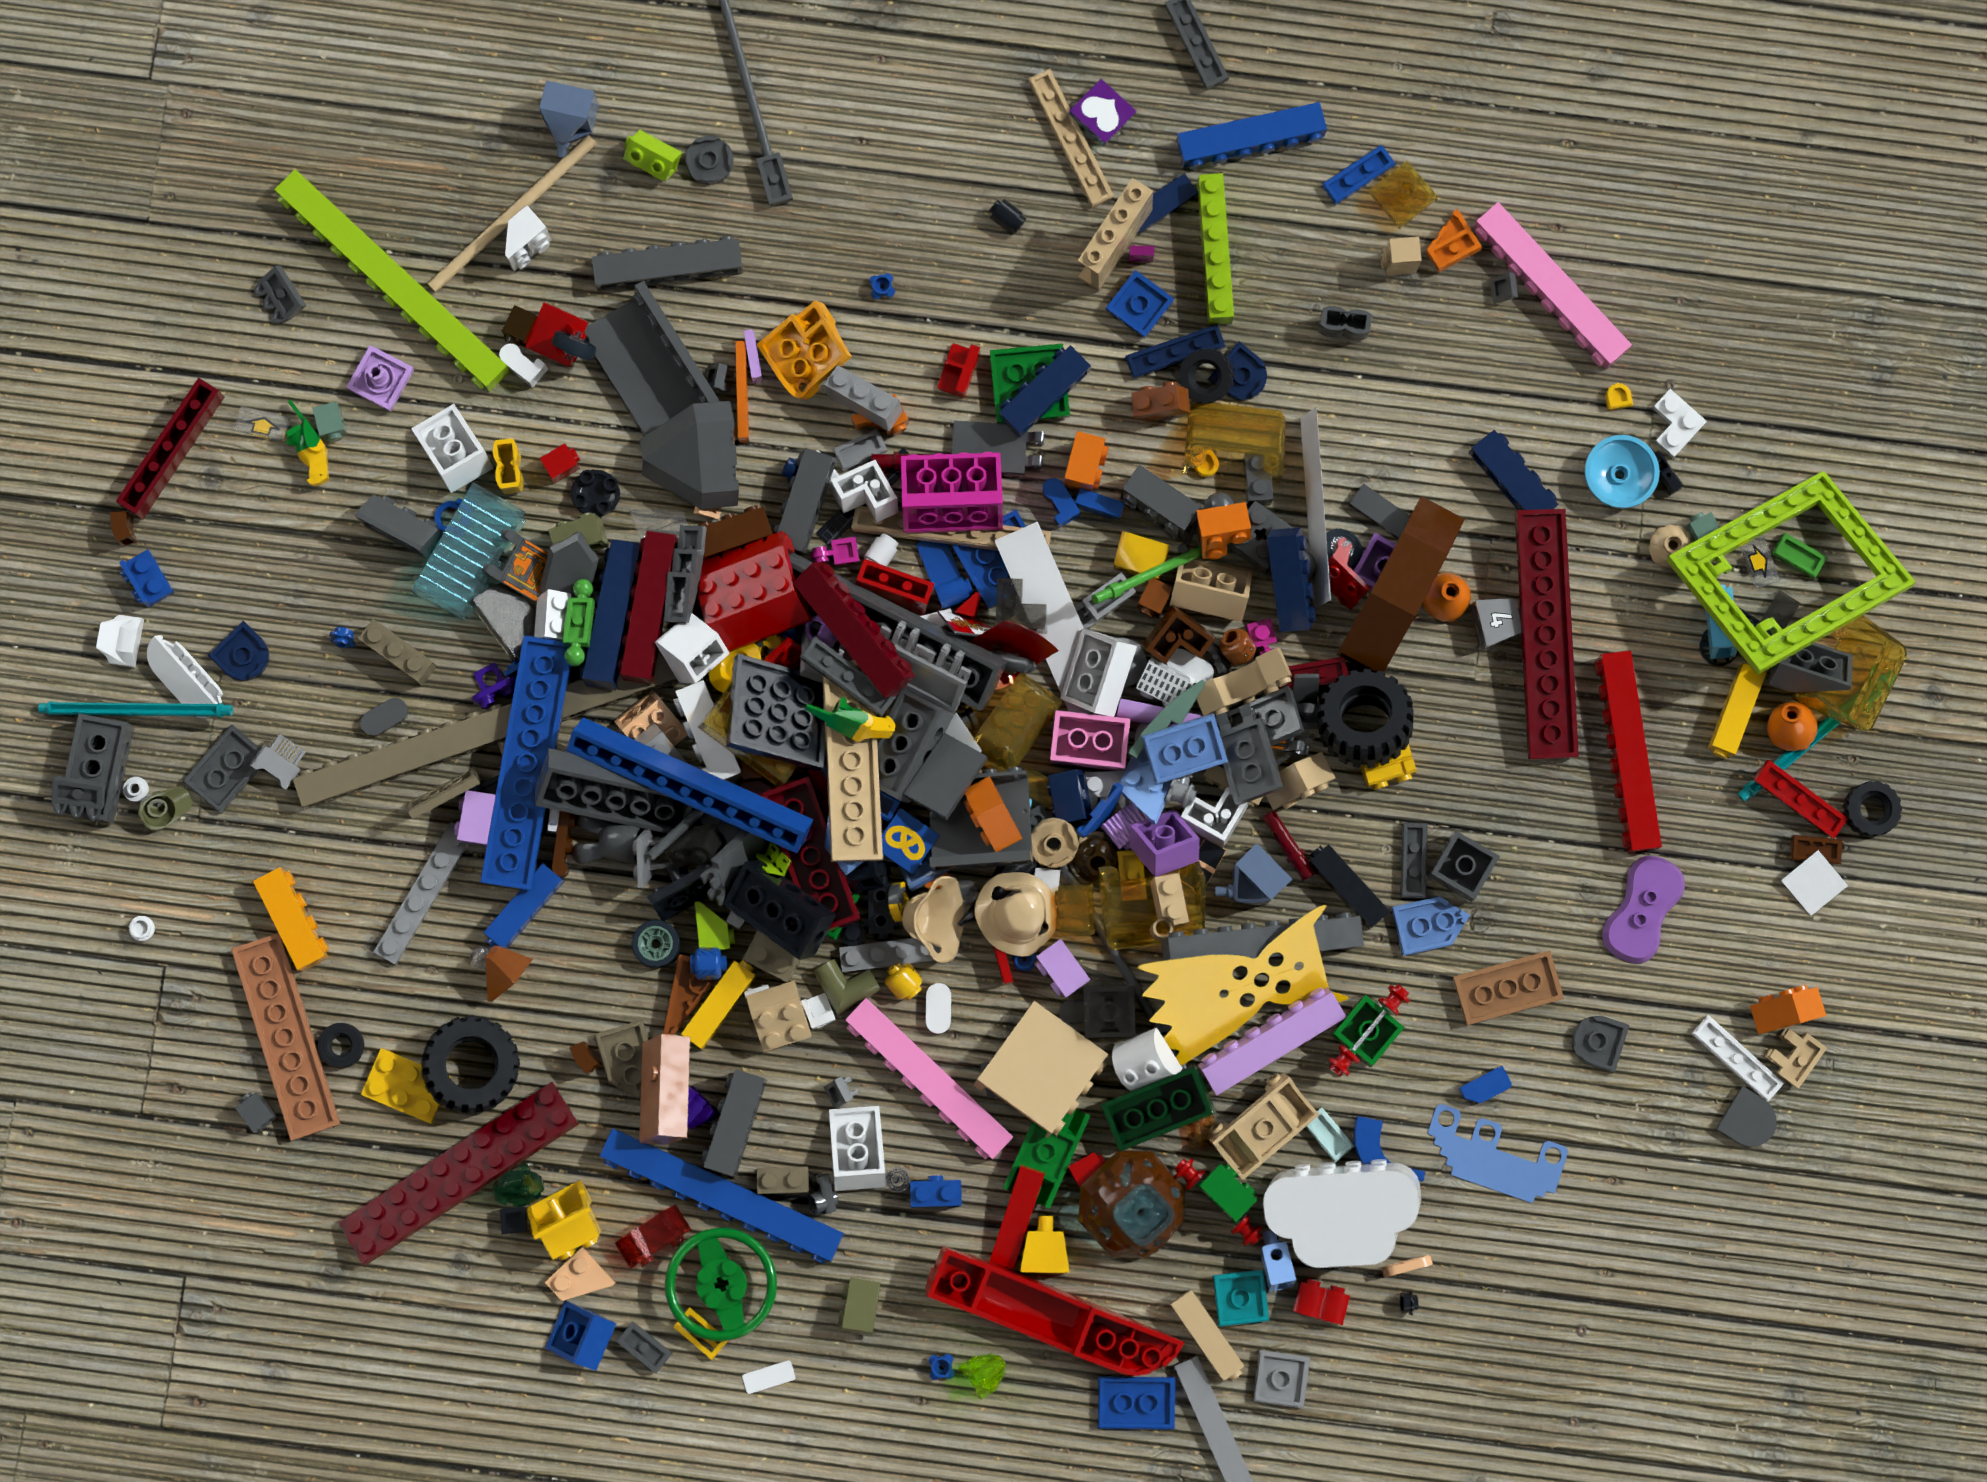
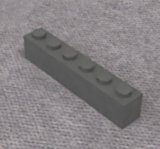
M724 236L719 238V241L709 242L708 239H700L695 241V244L685 245L683 242L672 243L670 247L661 248L659 245H652L646 247V250L640 251L628 248L622 250V253L616 254L604 251L598 253L597 256H592L597 291L635 287L636 284L642 281L646 285L743 273L739 239H734L732 236Z

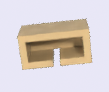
M1419 237L1389 239L1387 246L1383 248V254H1381V267L1386 268V276L1416 273L1422 261Z

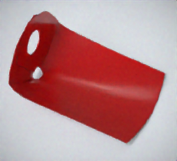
M1005 620L970 640L973 644L989 652L993 649L994 644L999 645L1002 648L1001 650L1017 652L1019 657L1031 659L1036 665L1059 651L1052 643L1035 631ZM1016 672L1013 675L1002 673L996 689H1002L1014 683L1025 673Z

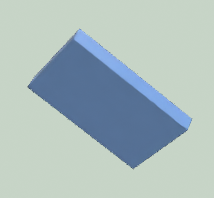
M1213 713L1141 736L1156 785L1228 762Z

